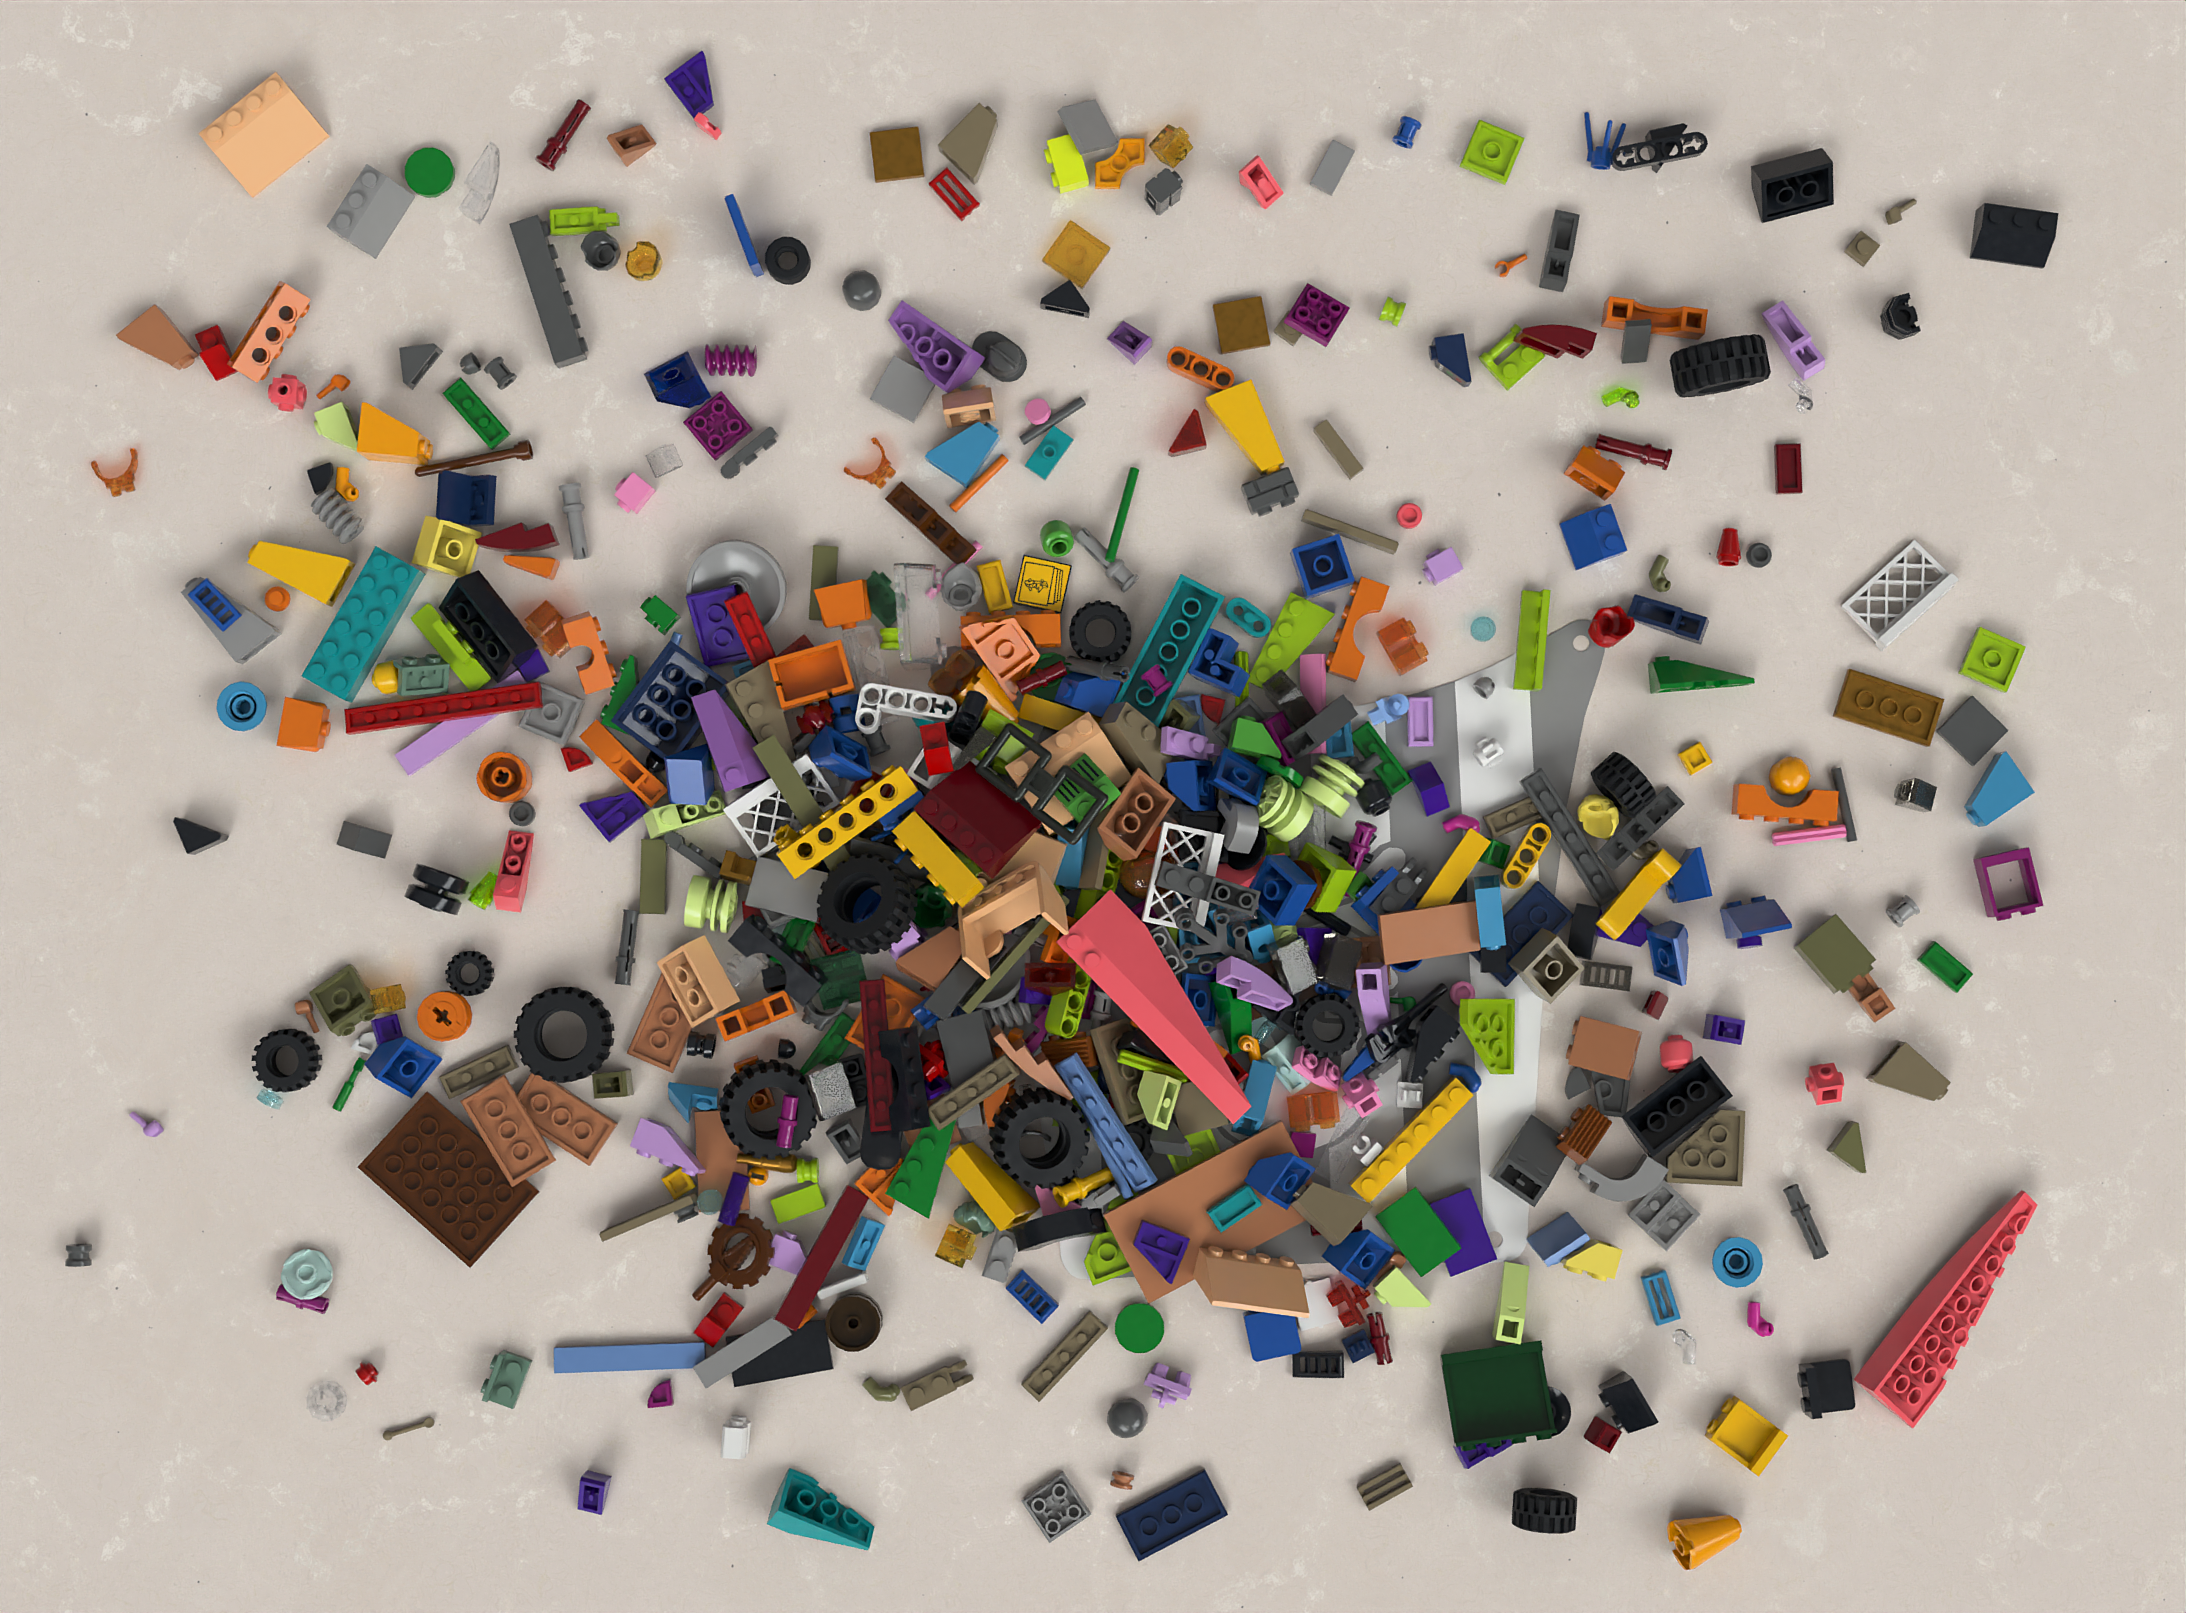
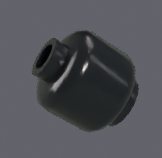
M1371 778L1364 780L1365 784L1357 790L1358 794L1355 797L1363 812L1376 817L1388 811L1392 796L1382 780H1372Z

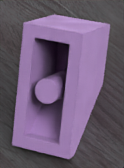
M787 1230L775 1234L771 1244L772 1247H775L774 1258L770 1259V1265L795 1275L798 1274L808 1255L802 1241L796 1239L797 1234Z

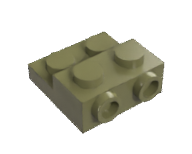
M351 964L309 992L329 1030L337 1036L350 1035L355 1031V1025L361 1021L372 1020L376 1016L375 1011L380 1009L371 990L365 986L356 968Z

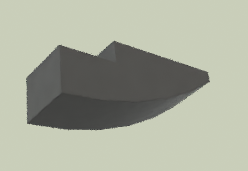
M1555 210L1541 272L1540 288L1558 292L1564 291L1574 252L1579 214Z

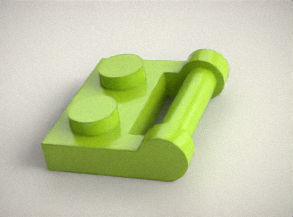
M1514 324L1509 329L1510 332L1487 353L1483 352L1479 356L1481 363L1507 391L1545 357L1542 352L1520 345L1498 366L1494 363L1493 360L1514 342V337L1522 330L1517 324Z

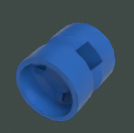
M860 694L842 695L829 699V705L835 715V718L832 720L833 728L843 734L860 731L855 721ZM851 709L852 713L843 715V710ZM865 717L861 719L863 726H866Z

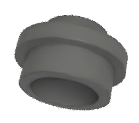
M1763 543L1751 545L1746 552L1748 563L1756 568L1766 566L1772 557L1770 548Z

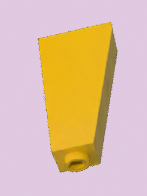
M1252 380L1205 397L1204 403L1208 410L1260 475L1264 473L1268 475L1281 470L1280 467L1284 465L1285 461Z
M259 541L257 545L252 546L247 562L330 607H333L356 565L346 558Z
M974 1142L965 1145L960 1143L950 1151L951 1156L945 1163L1000 1232L1026 1222L1040 1208L1039 1203Z

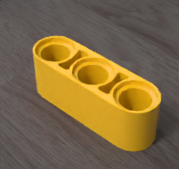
M1537 823L1527 828L1501 872L1500 881L1505 888L1515 889L1525 883L1551 838V831L1547 825ZM1535 828H1540L1544 833V838L1540 842L1533 839L1532 832ZM1523 849L1531 853V860L1528 863H1524L1520 859V852ZM1511 870L1515 871L1519 876L1518 882L1514 885L1510 884L1507 880V874Z

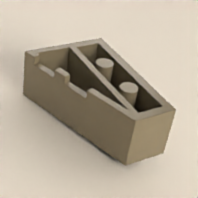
M1128 702L1109 704L1099 723L1100 728L1114 749L1119 750L1125 759L1124 764L1128 769H1131L1134 773L1136 768H1140L1159 784L1167 769L1166 763H1170L1173 755L1161 753L1162 730Z

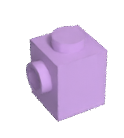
M1450 547L1443 552L1437 549L1426 556L1428 560L1423 563L1424 569H1422L1426 580L1428 582L1432 581L1434 586L1461 572L1464 568L1454 550Z

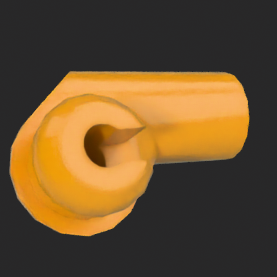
M337 467L335 489L345 500L353 502L359 497V490L349 482L350 469Z
M1248 1034L1241 1036L1238 1040V1047L1248 1052L1250 1063H1252V1060H1262L1258 1039Z

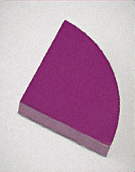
M671 1379L661 1382L653 1389L648 1398V1408L674 1405Z

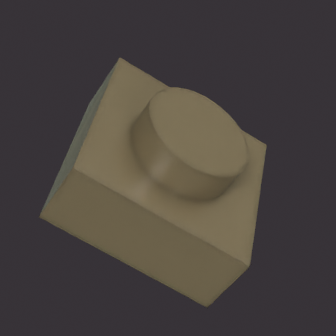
M1860 231L1845 249L1844 253L1864 267L1880 245Z
M1288 311L1275 328L1274 333L1294 346L1302 333L1283 323L1290 312Z

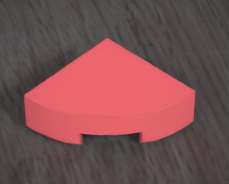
M698 112L694 118L697 127L717 140L722 134L720 129L708 122L709 119L705 115Z

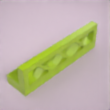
M1543 589L1540 592L1521 591L1513 690L1538 692L1542 689L1551 590Z

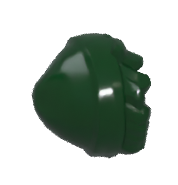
M931 881L920 885L914 895L917 898V907H914L916 916L912 921L918 927L924 929H931L937 926L944 927L945 920L951 918L953 913V905L943 895L944 891L935 887Z

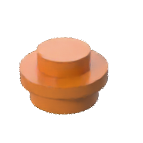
M272 587L265 595V603L273 611H283L290 604V594L282 587Z

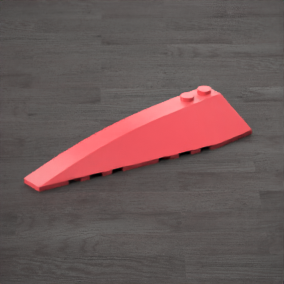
M1110 889L1069 929V933L1063 935L1056 943L1234 1124L1252 1106L1148 928Z
M2022 1190L1989 1219L1944 1265L1901 1316L1854 1378L1863 1389L1911 1428L1915 1427L1943 1390L1947 1380L1943 1379V1376L1948 1368L1954 1369L1958 1361L1955 1359V1356L1960 1346L1965 1347L1968 1342V1331L1971 1326H1976L1994 1291L1991 1286L1996 1276L2000 1278L2005 1268L2002 1265L2007 1255L2013 1254L2018 1234L2024 1233L2037 1207V1204Z

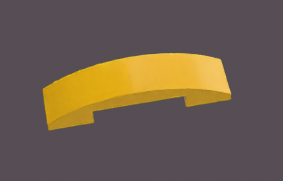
M1025 694L1017 717L1060 731L1086 713ZM1091 715L1099 726L1102 718Z

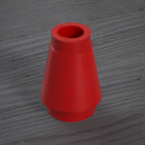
M1725 528L1722 530L1716 555L1719 565L1737 566L1739 564L1741 552L1737 529Z

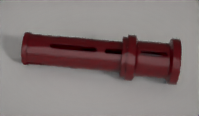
M580 99L576 101L575 106L565 118L555 136L547 139V145L541 155L535 157L539 164L550 171L556 169L555 164L562 154H566V145L588 111L591 110V107Z
M1600 433L1595 444L1596 449L1638 459L1643 465L1649 463L1662 467V470H1667L1672 455V449L1669 448L1663 450L1652 447L1650 443L1643 446L1601 435Z

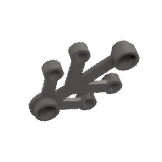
M1180 908L1175 912L1174 920L1179 929L1184 931L1190 930L1207 942L1195 945L1189 943L1181 945L1179 953L1184 961H1190L1195 955L1221 952L1226 955L1216 958L1201 957L1197 962L1201 973H1210L1213 968L1217 967L1218 963L1230 956L1243 959V961L1252 964L1253 956L1245 948V937L1248 934L1245 923L1236 922L1231 927L1235 937V948L1227 944L1226 925L1229 923L1230 918L1225 909H1217L1213 913L1216 935L1196 922L1191 909ZM1219 916H1225L1223 919H1217ZM1240 928L1243 929L1241 932H1236ZM1187 950L1191 951L1189 954H1184ZM1209 963L1208 966L1202 967L1203 964Z

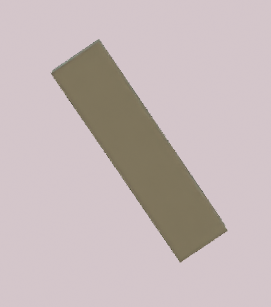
M1327 419L1314 428L1313 432L1349 480L1363 471L1364 468Z

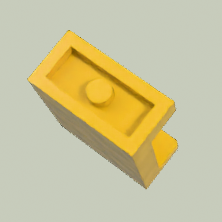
M1733 1396L1732 1399L1728 1398L1721 1407L1722 1413L1719 1417L1710 1421L1706 1427L1707 1433L1705 1437L1759 1477L1788 1435L1739 1398Z

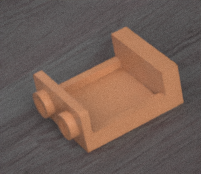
M1580 1016L1579 1021L1575 1020L1572 1029V1035H1575L1573 1045L1569 1044L1566 1053V1059L1569 1060L1568 1065L1630 1081L1642 1032Z

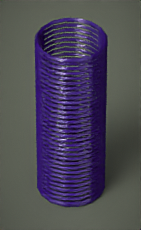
M733 1172L720 1210L721 1212L719 1213L720 1215L718 1216L719 1218L717 1219V1221L731 1226H735L750 1179L746 1175Z

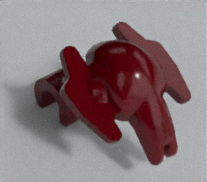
M824 700L819 701V706L812 703L803 707V717L801 718L799 715L796 717L798 727L803 734L809 733L814 735L815 731L813 729H819V732H821L825 727V721L827 720L828 723L832 721L831 715L834 711Z

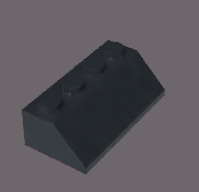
M479 570L457 578L439 606L440 611L456 627L461 638L465 639L474 649L473 653L497 683L503 681L527 662L538 647L532 636L529 635Z
M1700 1056L1621 1116V1118L1649 1157H1654L1733 1095L1704 1058Z

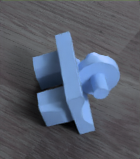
M1395 694L1376 701L1378 707L1367 712L1374 726L1384 721L1389 724L1402 718L1401 715L1408 711L1410 702L1405 695Z

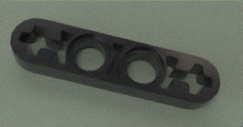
M1691 132L1620 146L1613 152L1610 162L1615 170L1627 171L1700 156L1705 151L1708 141L1703 133ZM1693 139H1695L1696 143H1701L1698 150H1695L1694 146L1686 147L1685 153H1683V146L1691 144ZM1667 143L1675 144L1678 149L1677 154L1668 155L1664 150ZM1641 149H1651L1653 158L1650 160L1643 159L1640 155ZM1633 150H1635V157L1627 159L1625 164H1622L1621 160L1617 161L1620 153L1624 157L1632 156Z

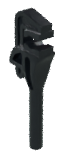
M1440 983L1408 1012L1387 1023L1380 1024L1376 1028L1378 1033L1382 1035L1384 1043H1388L1387 1045L1381 1042L1378 1034L1370 1033L1365 1038L1370 1057L1373 1061L1385 1063L1402 1048L1413 1046L1412 1039L1416 1036V1030L1409 1029L1410 1024L1448 991L1446 985Z

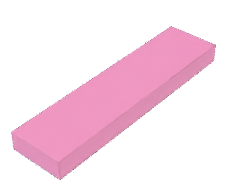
M1326 654L1300 655L1301 726L1326 707ZM1326 741L1307 754H1326Z

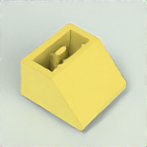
M1590 1238L1580 1250L1573 1251L1565 1256L1561 1263L1564 1264L1563 1268L1567 1269V1271L1582 1275L1584 1270L1592 1278L1606 1282L1607 1277L1615 1279L1623 1250L1615 1245Z

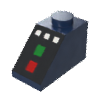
M1464 333L1434 338L1432 345L1429 346L1430 360H1434L1436 368L1462 387H1469L1472 381Z

